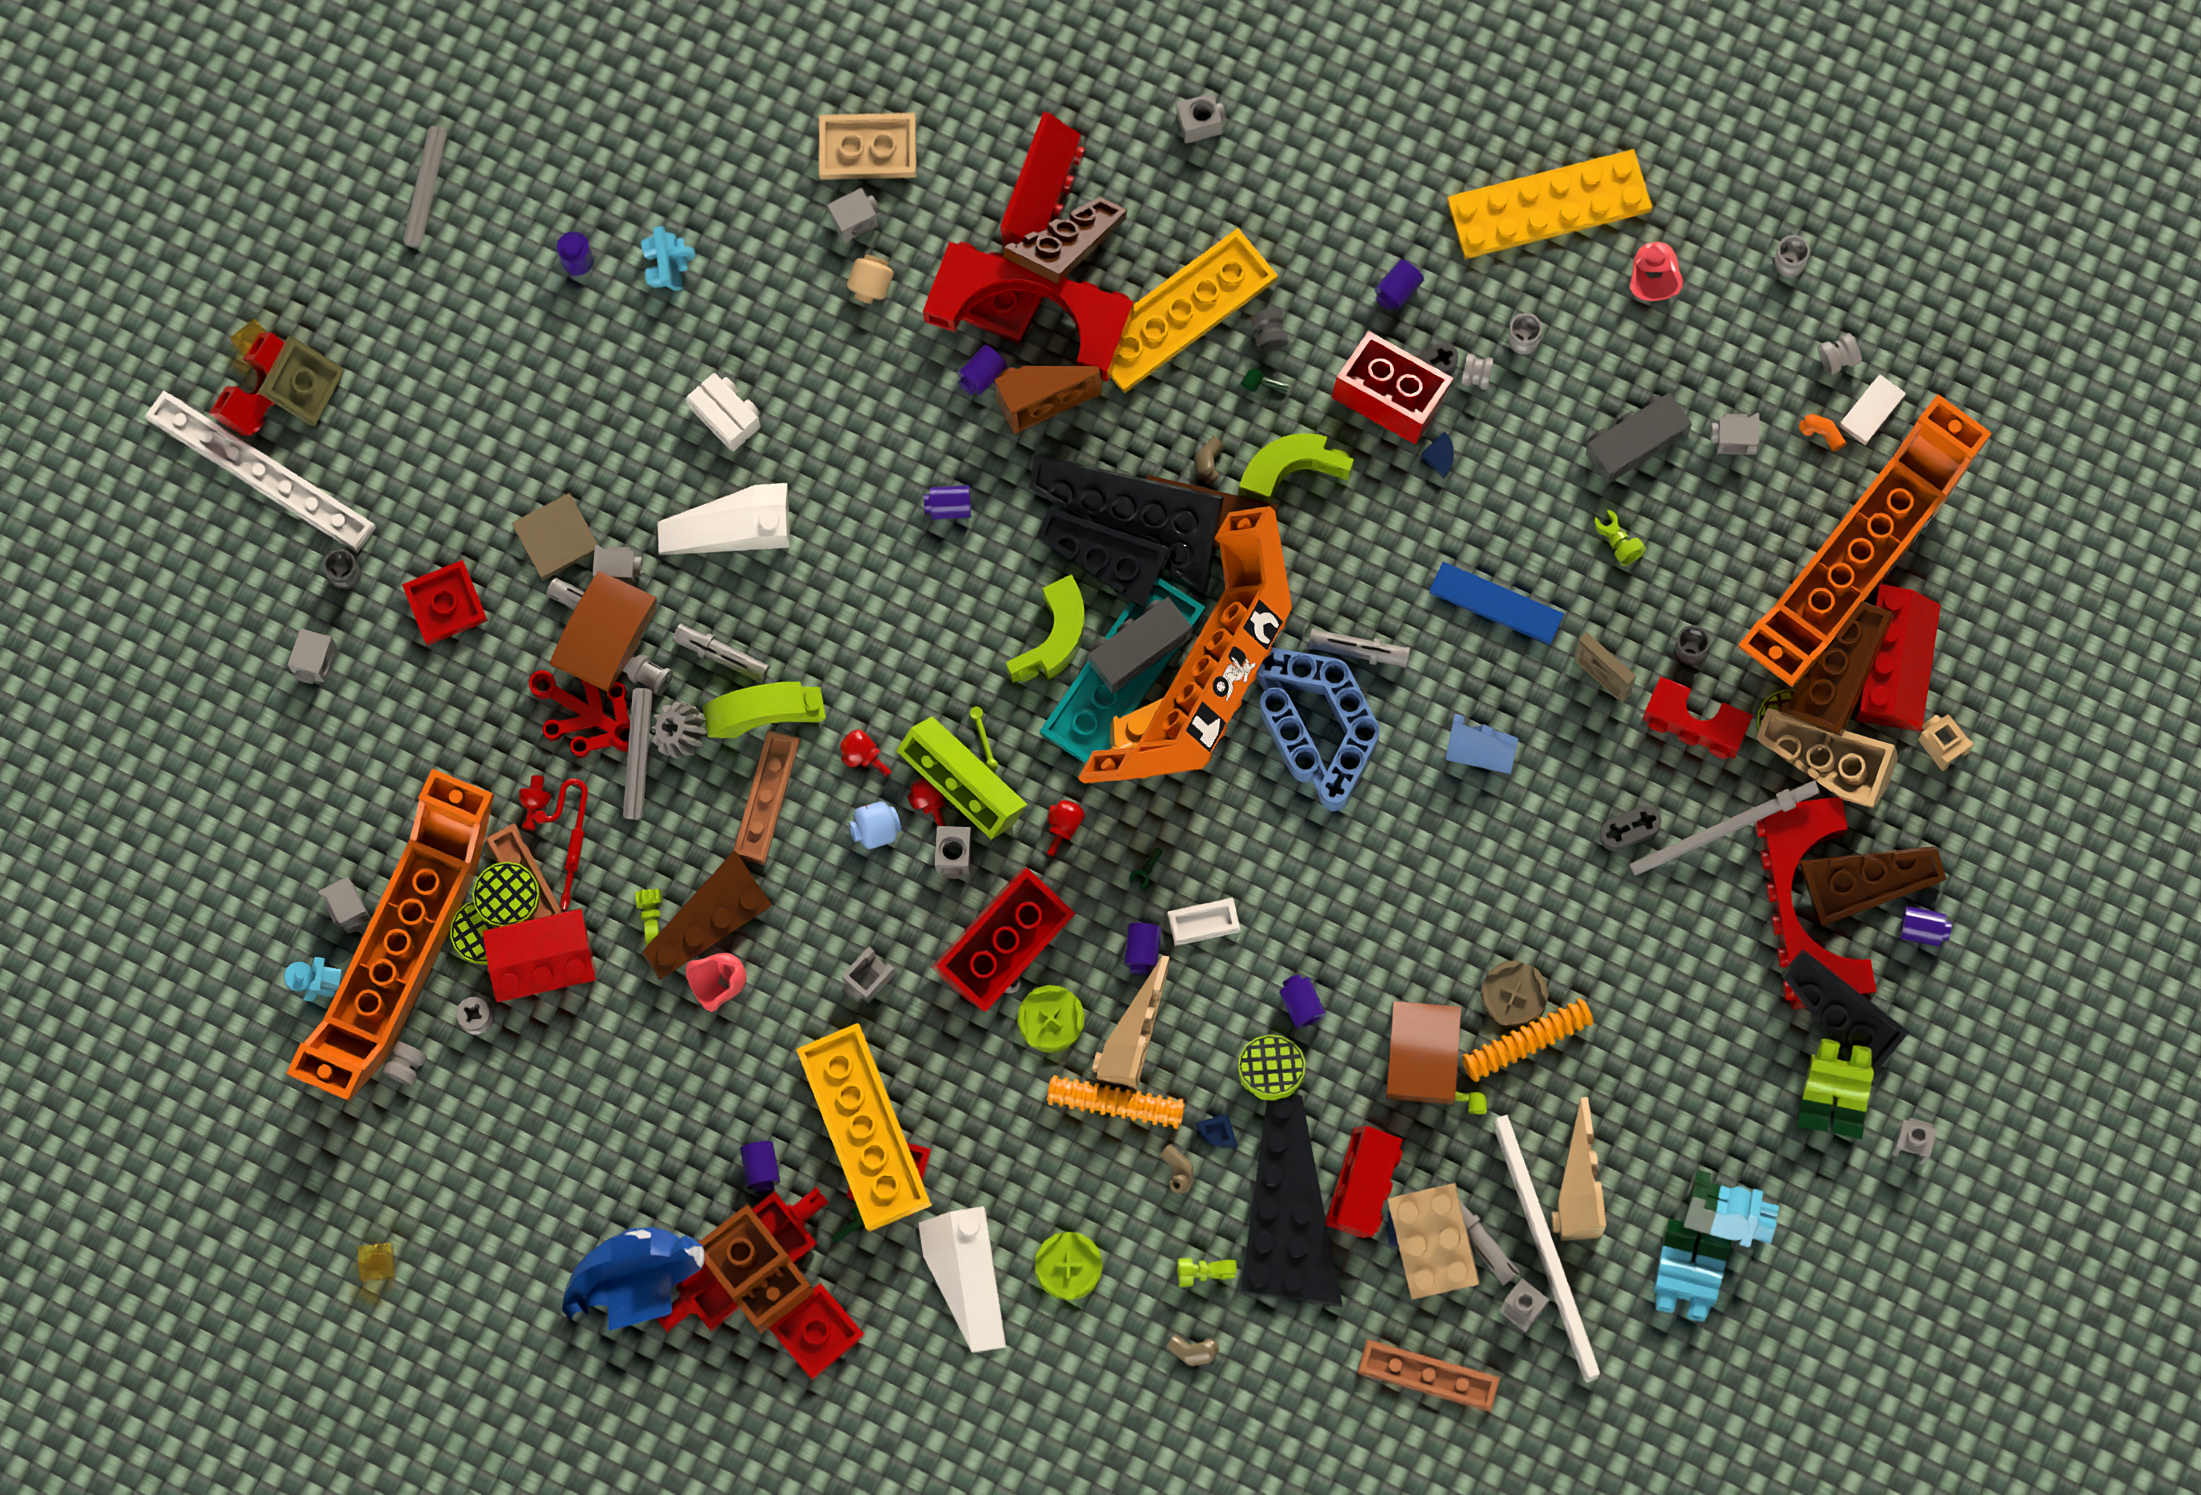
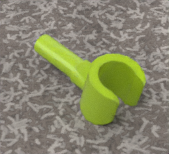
M1456 1091L1455 1100L1467 1102L1468 1113L1477 1115L1487 1113V1100L1482 1093L1472 1092L1467 1094Z

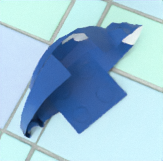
M653 1227L629 1228L621 1234L607 1239L589 1252L574 1268L566 1285L562 1311L570 1320L580 1311L588 1315L589 1306H608V1331L672 1314L671 1287L702 1269L705 1259L703 1246L697 1243L694 1238L690 1239L686 1235L679 1238L667 1230Z

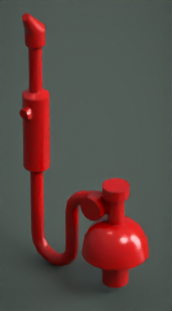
M532 775L530 787L519 789L518 797L520 803L525 809H528L526 822H523L522 825L524 830L535 831L536 824H534V821L537 824L556 821L563 812L567 788L570 785H577L581 788L576 826L571 830L564 868L567 871L564 893L561 895L560 900L561 911L566 912L571 901L570 892L574 872L578 871L585 832L582 830L588 798V788L580 779L571 778L566 780L561 785L555 813L552 816H547L542 809L549 804L551 794L542 791L545 778L539 775Z

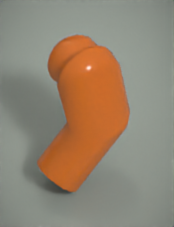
M1809 414L1805 416V420L1799 423V429L1804 436H1812L1814 432L1822 435L1832 452L1846 445L1843 436L1830 419L1816 414Z

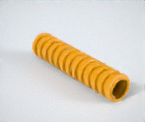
M1579 998L1576 1000V1004H1567L1566 1009L1558 1008L1556 1014L1550 1012L1547 1014V1018H1538L1537 1023L1529 1022V1027L1527 1028L1524 1026L1519 1027V1032L1517 1033L1513 1030L1510 1032V1036L1506 1037L1503 1035L1498 1042L1495 1039L1492 1040L1490 1046L1482 1045V1050L1474 1049L1471 1055L1467 1053L1462 1055L1463 1065L1471 1080L1477 1082L1482 1075L1485 1078L1488 1077L1490 1071L1498 1072V1067L1500 1066L1506 1068L1509 1062L1513 1064L1518 1062L1517 1058L1519 1057L1525 1059L1529 1052L1533 1055L1537 1052L1536 1049L1540 1048L1543 1050L1546 1048V1044H1555L1556 1039L1564 1040L1566 1034L1572 1036L1575 1030L1580 1032L1584 1030L1585 1025L1588 1027L1592 1026L1593 1016L1585 1001Z
M1057 1075L1051 1078L1047 1094L1048 1105L1051 1106L1054 1103H1059V1107L1062 1108L1064 1105H1069V1109L1072 1110L1075 1107H1079V1110L1083 1112L1085 1109H1090V1113L1094 1114L1095 1111H1100V1115L1111 1113V1117L1114 1118L1117 1114L1121 1115V1119L1131 1117L1132 1121H1136L1137 1118L1142 1119V1123H1147V1121H1152L1153 1125H1157L1158 1122L1163 1123V1127H1168V1124L1173 1125V1129H1178L1181 1126L1185 1105L1183 1099H1178V1102L1173 1101V1097H1168L1166 1100L1162 1099V1095H1158L1157 1098L1152 1097V1093H1147L1145 1096L1142 1095L1141 1091H1137L1134 1094L1131 1093V1089H1126V1092L1121 1091L1120 1087H1116L1113 1090L1110 1089V1085L1102 1088L1099 1083H1095L1092 1086L1089 1081H1085L1084 1084H1081L1079 1079H1074V1082H1071L1068 1077L1060 1080Z

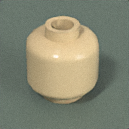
M865 254L864 259L859 258L854 261L847 282L848 288L856 292L854 299L872 304L874 299L883 300L887 296L893 278V270L888 267V261Z

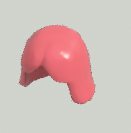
M1662 242L1643 245L1638 249L1633 260V271L1630 281L1632 294L1645 301L1665 300L1677 295L1683 288L1684 280L1673 249L1668 244ZM1645 272L1663 273L1660 278H1649Z
M730 953L714 954L704 959L690 961L686 965V978L699 1003L709 1012L716 1011L720 1005L739 994L746 985V970L741 961ZM720 974L727 983L728 989L718 984Z

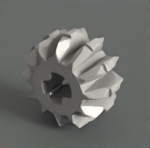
M673 702L672 706L662 705V715H654L657 723L655 726L650 727V729L656 734L651 742L659 746L658 751L667 756L671 755V757L676 759H683L685 755H695V746H704L700 738L701 735L708 733L704 728H701L706 719L699 715V710L695 706L686 705L683 702Z

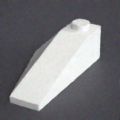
M787 483L754 485L659 521V555L790 548Z
M984 1206L951 1211L919 1222L923 1257L971 1352L1006 1348Z

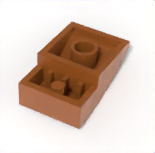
M598 570L569 619L552 655L550 665L609 692L640 645L642 633L657 612V597Z
M1393 1001L1386 1099L1454 1105L1461 1007Z
M748 1204L698 1242L703 1246L705 1264L759 1334H762L814 1293L809 1282Z

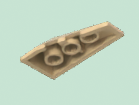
M1770 708L1766 710L1756 737L1763 745L1839 798L1870 808L1875 807L1887 790L1898 761L1895 745L1844 731L1843 735L1839 736L1783 716L1779 711Z
M1168 956L1161 957L1106 1041L1103 1053H1096L1092 1072L1097 1073V1083L1120 1087L1124 1090L1131 1089L1132 1092H1137L1170 965Z
M1588 1097L1581 1098L1578 1105L1557 1203V1212L1551 1213L1553 1232H1559L1560 1242L1601 1238L1606 1228L1601 1182H1595V1178H1598L1597 1153L1591 1150V1144H1594V1135Z

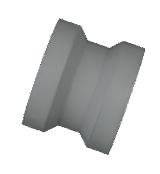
M1468 353L1461 385L1469 386L1470 384H1476L1480 389L1487 390L1494 358L1487 357L1483 360L1476 358L1474 354Z
M469 997L458 1005L456 1018L467 1033L481 1035L491 1028L493 1013L485 1001L477 997Z

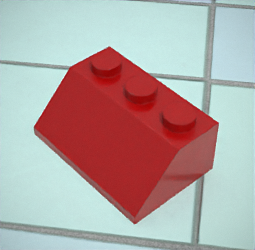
M1368 331L1338 374L1331 398L1416 445L1434 418L1453 378Z
M582 908L483 930L488 970L496 1003L596 980L597 970Z

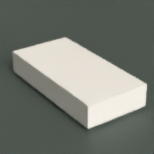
M1879 374L1842 420L1839 427L1866 446L1903 400L1906 393Z
M1233 898L1167 912L1175 946L1240 932Z

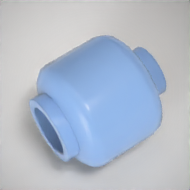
M879 801L857 808L854 811L853 822L849 823V830L854 842L860 840L864 848L873 849L894 842L897 832L901 831V826L895 808L893 806L888 807L886 803Z

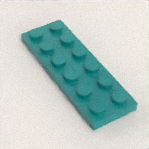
M1160 578L1150 603L1158 599L1161 602L1169 597L1192 626L1193 630L1205 613L1206 607ZM1130 601L1105 638L1108 640L1117 634L1118 627L1129 619L1135 621L1145 614L1144 610ZM1182 645L1113 694L1088 661L1040 729V735L1085 764L1093 751L1109 750L1111 748L1110 723L1115 716L1119 719L1138 709Z

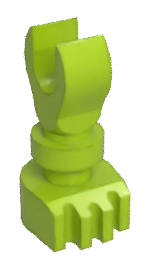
M1607 510V516L1612 522L1609 526L1602 525L1598 518L1595 517L1596 531L1606 536L1610 540L1609 543L1612 548L1617 549L1614 552V556L1621 566H1627L1644 555V552H1646L1645 545L1639 538L1629 540L1625 531L1621 532L1618 526V517L1613 511Z
M658 888L635 891L636 908L643 909L640 916L641 920L644 921L646 947L660 932L658 919L661 918V914L656 907L662 906L663 901L662 892Z
M1192 1258L1177 1259L1178 1288L1193 1286L1194 1278H1199V1281H1207V1277L1211 1279L1236 1278L1235 1260H1221L1206 1264V1261H1198V1264L1193 1265Z

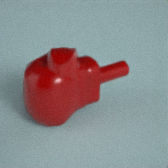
M859 729L853 730L842 740L840 744V750L843 754L841 761L848 767L853 768L861 764L866 769L872 764L885 777H888L892 772L877 758L881 751L876 748L877 745L864 731Z
M924 777L913 781L910 786L911 793L907 795L912 808L923 809L924 815L933 813L938 826H947L940 809L947 806L944 801V795Z
M1064 799L1059 801L1057 805H1051L1047 812L1046 818L1051 824L1049 832L1055 834L1046 854L1052 857L1055 856L1062 839L1070 841L1072 835L1075 834L1080 823L1085 818V811L1081 806Z

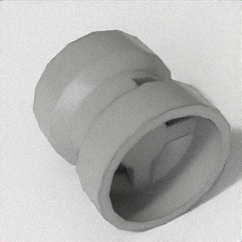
M1797 235L1787 236L1780 241L1774 258L1775 268L1780 274L1787 277H1795L1803 272L1810 254V247L1807 241Z
M1521 313L1511 321L1508 343L1516 353L1526 355L1538 348L1542 324L1537 316L1531 313Z
M1850 333L1839 336L1838 341L1834 342V344L1827 341L1818 345L1819 358L1829 375L1840 372L1842 366L1848 365L1852 367L1862 361L1859 347Z
M397 1041L393 1048V1060L386 1063L382 1073L412 1087L417 1079L415 1072L419 1066L424 1064L427 1055L408 1044Z

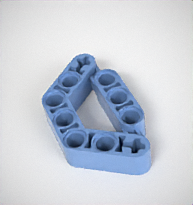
M1272 647L1270 654L1262 661L1257 670L1256 679L1264 690L1260 700L1261 717L1291 775L1300 782L1311 781L1320 797L1322 805L1328 810L1339 811L1348 804L1378 746L1380 736L1379 724L1345 662L1335 658ZM1267 661L1273 662L1271 671L1265 670ZM1284 663L1287 664V675L1282 674ZM1304 666L1311 673L1304 678H1300L1293 673V670L1296 667ZM1331 672H1337L1342 675L1343 680L1339 683H1331L1326 679V675ZM1284 688L1324 695L1345 737L1328 770L1324 767L1308 731ZM1276 700L1281 702L1284 707L1278 712H1272L1267 709L1266 705L1270 701ZM1350 700L1358 705V709L1353 712H1346L1340 705L1344 701ZM1286 729H1293L1297 731L1299 736L1295 740L1288 741L1283 739L1281 733ZM1361 729H1367L1374 736L1368 741H1362L1355 734ZM1300 758H1309L1313 761L1314 765L1310 769L1304 770L1300 769L1296 762ZM1345 758H1354L1359 765L1355 769L1348 770L1342 767L1341 761ZM1339 778L1342 780L1340 794H1336L1334 798L1330 797L1329 792L1335 790Z

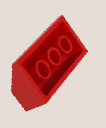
M1043 111L1000 225L1003 250L1004 246L1012 242L1015 245L1023 242L1024 236L1033 231L1038 234L1046 230L1048 223L1056 219L1061 220L1064 211V205L1061 204L1065 194L1070 195L1075 181V177L1072 176L1075 165L1080 167L1083 162L1086 148L1082 147L1081 135L1049 112Z
M1879 584L1874 595L1873 605L1893 612L1894 618L1859 696L1855 721L1922 732L1941 605L1913 589Z
M1027 867L1020 869L930 968L957 993L985 1013L1076 913Z

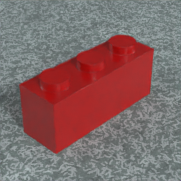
M1367 1125L1353 1128L1325 1225L1359 1238L1373 1237L1378 1232L1383 1221L1381 1210L1384 1201L1390 1196L1393 1183L1390 1181L1392 1173L1402 1157L1400 1146L1403 1139Z

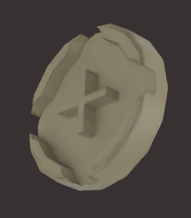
M1516 960L1502 962L1492 968L1483 981L1480 993L1482 1007L1488 1017L1500 1026L1511 1029L1521 1026L1527 1027L1529 1022L1537 1021L1546 1008L1548 999L1547 983L1541 973L1533 966L1531 967L1528 964H1524V962Z

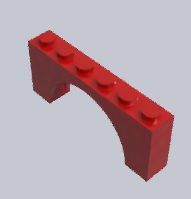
M949 241L923 308L925 323L955 332L968 311L988 297L1010 291L1039 294L1059 305L1075 324L1080 338L1077 366H1098L1101 380L1109 382L1134 315V301L1130 300L1123 293L1114 291L1110 294L1099 290V287L1089 282H1081L1080 284L1070 281L1067 276L1057 284L1012 261H1008L1000 253L989 252L987 254L978 251L976 247L969 243L959 242L956 244Z
M1833 797L1796 803L1797 807L1784 812L1782 809L1754 822L1756 836L1763 839L1764 850H1760L1761 866L1763 870H1768L1770 880L1765 885L1768 903L1773 902L1776 915H1771L1773 934L1780 937L1781 947L1777 948L1779 967H1785L1786 969L1799 952L1804 949L1869 1000L1873 999L1877 991L1871 959L1845 958L1819 946L1807 935L1800 925L1792 904V880L1799 861L1820 844L1835 838L1844 837L1848 829L1843 799ZM1786 980L1782 982L1785 1001H1791L1792 1010L1806 1008Z

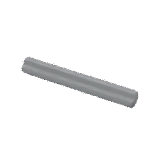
M431 126L428 129L403 239L405 245L418 248L422 245L447 135L442 127Z
M635 688L632 695L623 817L632 820H640L643 817L653 694L652 690L646 688Z

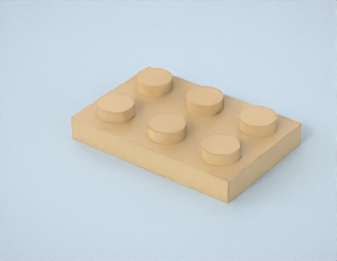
M916 113L819 115L820 180L916 178Z
M1456 1183L1388 1198L1411 1299L1479 1285L1480 1282Z

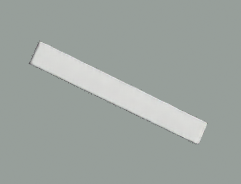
M166 391L161 393L145 415L146 419L357 554L376 529L375 524Z
M1508 1115L1496 1118L1493 1127L1583 1379L1586 1382L1598 1379L1600 1371Z

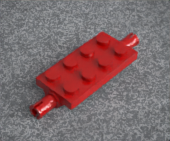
M815 1186L811 1192L793 1206L791 1204L787 1206L774 1191L755 1206L752 1211L786 1252L790 1260L796 1264L818 1246L817 1242L806 1230L805 1226L807 1224L805 1221L825 1205L827 1206L829 1202ZM703 1262L701 1270L675 1285L679 1293L677 1294L678 1298L671 1303L672 1314L656 1319L666 1332L669 1333L673 1327L691 1313L693 1315L697 1314L707 1328L712 1331L740 1308L705 1262Z

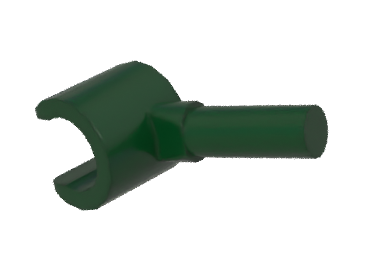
M1255 368L1247 371L1241 382V386L1251 392H1256L1260 384L1287 392L1289 384L1269 379Z
M1155 848L1141 870H1134L1130 874V884L1133 883L1137 875H1144L1145 882L1140 890H1145L1149 887V874L1163 853L1160 848Z
M858 1206L851 1209L854 1221L849 1222L831 1237L835 1244L857 1228L865 1227Z

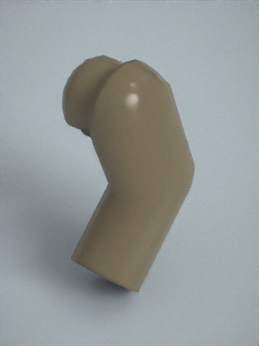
M1215 436L1202 447L1194 458L1195 475L1206 485H1211L1217 481L1219 473L1214 469V459L1225 448L1223 442Z
M1169 1144L1159 1156L1172 1167L1170 1188L1177 1194L1187 1193L1193 1185V1164L1172 1144Z
M1177 1334L1166 1345L1170 1352L1189 1366L1210 1363L1219 1352V1346L1213 1339H1205L1204 1342L1189 1345Z

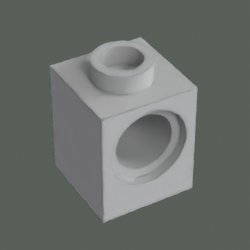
M1213 93L1176 103V116L1185 144L1222 134V122L1227 121L1222 102L1216 103ZM1198 114H1206L1210 118L1207 121L1201 122L1194 117Z
M862 188L827 204L829 216L844 243L878 227L876 215L880 213L879 207L873 196L867 197Z
M300 628L288 662V666L292 673L295 674V678L309 684H313L314 680L325 683L337 645L330 636Z
M937 826L936 873H942V877L951 879L961 878L962 874H970L971 827ZM951 847H957L962 850V854L958 859L949 860L944 856L946 850Z

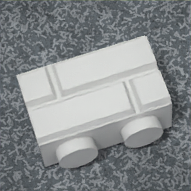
M714 373L701 386L693 390L687 396L686 401L688 407L731 451H735L746 439H749L760 429L761 425L757 417L760 415V412L750 400L747 399L743 402L736 395L739 391L727 377L721 380Z

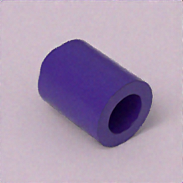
M575 231L567 232L560 237L557 242V252L564 270L574 276L584 275L589 272L593 266L594 257L587 238L582 233Z
M1400 259L1375 287L1374 290L1377 294L1375 299L1387 310L1392 308L1399 310L1423 283L1424 277L1411 263Z
M984 345L957 373L960 378L958 384L969 395L974 393L982 395L994 382V379L998 378V375L1008 368V365L994 349Z
M970 486L930 487V494H924L925 514H931L932 520L971 518Z
M1905 906L1899 939L1940 947L1942 941L1948 942L1952 922L1946 921L1947 914Z
M1149 923L1128 924L1124 965L1130 968L1131 973L1149 975L1150 970H1153L1157 965L1162 929L1160 926Z
M1299 974L1282 982L1284 987L1279 991V994L1296 1029L1312 1025L1327 1015L1309 977L1302 978Z
M760 1141L740 1147L747 1189H754L755 1194H765L774 1191V1186L780 1183V1176L773 1142Z

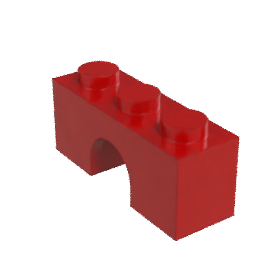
M260 332L243 358L256 371L257 383L255 388L250 393H246L237 386H225L208 414L238 435L251 436L252 433L254 434L259 431L265 421V417H263L269 406H273L275 403L259 394L258 391L285 342L271 332Z
M1660 676L1642 719L1648 722V727L1661 733L1666 731L1678 735L1680 741L1688 745L1696 746L1699 744L1707 747L1709 752L1716 757L1735 759L1753 715L1722 702L1718 713L1709 720L1695 719L1689 714L1686 707L1691 689Z

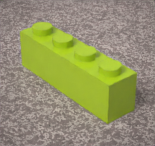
M933 716L910 728L896 750L898 754L991 840L1012 828L1028 805Z

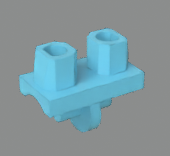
M663 226L653 228L654 236L641 241L644 257L649 260L657 258L658 266L646 269V282L653 288L667 286L673 291L683 289L681 271L688 270L687 262L695 258V250L692 247L685 246L683 238L676 239L675 234L665 232Z
M314 957L310 966L303 962L290 964L284 973V982L293 991L302 992L306 990L303 1000L313 1002L317 994L334 997L335 991L339 988L341 969L324 967L325 958Z

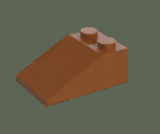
M1022 366L1018 369L1012 367L1004 370L998 375V378L994 379L997 402L1013 434L1019 433L1102 394L1101 375L1098 366Z

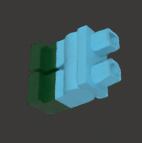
M1698 1169L1688 1198L1683 1227L1728 1240H1740V1245L1749 1248L1752 1239L1771 1244L1777 1225L1776 1218L1779 1206L1763 1202V1191L1753 1189L1751 1194L1743 1187L1728 1188L1709 1182L1711 1173Z
M1669 1218L1665 1226L1653 1292H1656L1655 1309L1666 1313H1674L1677 1298L1688 1300L1690 1304L1687 1317L1704 1322L1711 1306L1713 1307L1717 1301L1732 1240L1701 1232L1694 1262H1692L1691 1258L1698 1231L1683 1227L1684 1222Z

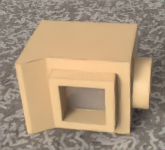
M1949 714L1942 719L1936 715L1922 725L1924 731L1918 739L1942 772L1948 768L1951 761L1961 754L1963 757L1967 755L1974 745Z

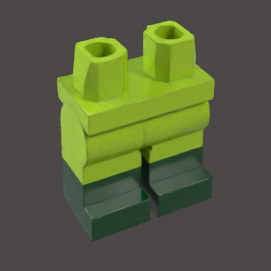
M1821 1039L1816 1055L1811 1054L1795 1119L1796 1125L1798 1127L1827 1132L1833 1099L1835 1097L1836 1101L1830 1124L1831 1133L1862 1140L1867 1104L1874 1075L1871 1066V1049L1853 1046L1850 1062L1837 1059L1840 1047L1839 1042Z

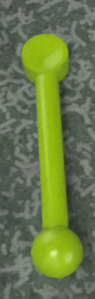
M973 707L970 710V717L977 725L987 759L985 765L993 772L997 770L998 762L993 759L983 726V711L980 707Z

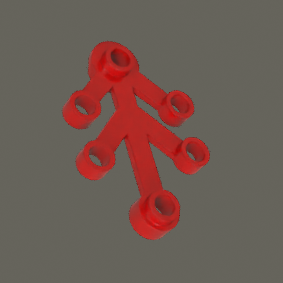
M539 670L531 675L529 688L536 698H551L579 715L578 717L561 721L554 719L546 721L542 731L547 740L555 742L560 740L563 734L599 727L607 733L587 739L583 736H577L572 739L570 749L575 757L585 758L593 750L610 746L615 747L618 751L628 752L629 741H622L620 739L624 732H630V719L625 702L627 690L621 682H615L609 692L606 691L609 700L614 706L616 721L604 715L598 687L580 679L585 687L588 704L556 686V681L550 672ZM540 683H549L548 690L543 692L538 690ZM620 688L623 692L619 697H612V690ZM557 726L559 731L555 735H549L547 733L548 728ZM580 742L585 743L586 749L584 751L577 752L575 750L576 744Z

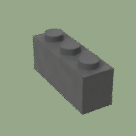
M1670 392L1663 397L1656 395L1644 403L1642 410L1635 414L1632 412L1624 414L1616 421V426L1608 431L1601 429L1588 439L1589 442L1585 454L1607 485L1689 434L1692 423Z
M1169 597L1161 602L1159 599L1153 601L1144 609L1143 612L1145 614L1135 621L1133 619L1125 621L1118 627L1117 634L1108 640L1106 638L1100 639L1090 648L1091 652L1088 654L1089 664L1112 694L1192 637V626Z

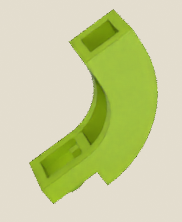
M1311 433L1284 436L1263 447L1252 458L1239 484V496L1271 503L1279 483L1290 473L1302 469L1320 471L1349 481L1353 472L1354 459L1349 458V454L1338 449L1326 450V436Z
M1072 574L1042 588L1043 599L1054 619L1053 629L1046 641L1040 646L1006 662L1007 673L1013 683L1021 680V682L1029 681L1036 677L1041 669H1043L1049 680L1062 672L1078 653L1084 637L1085 613L1081 592Z
M777 682L752 686L727 693L702 706L704 718L706 719L707 736L710 738H737L748 730L771 723H819L826 719L821 687L801 686V682Z

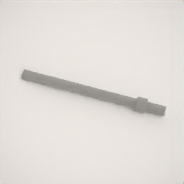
M1814 780L1792 791H1789V789L1777 793V797L1631 863L1630 867L1633 874L1637 876L1782 809L1784 812L1797 807L1796 803L1820 793L1818 786Z

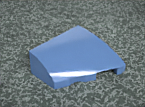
M1455 714L1446 760L1511 774L1518 738L1498 732L1484 724L1476 727L1463 725L1465 717Z

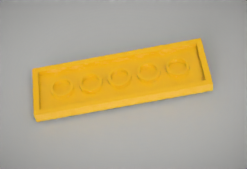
M1634 149L1447 197L1448 207L1464 260L1652 211L1650 198Z
M1239 228L1134 304V315L1110 376L1123 393L1129 391L1278 280L1276 272Z
M856 1023L797 1048V1053L867 1231H873L932 1206L860 1024Z

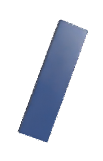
M1444 561L1429 590V594L1547 645H1551L1564 617V613Z

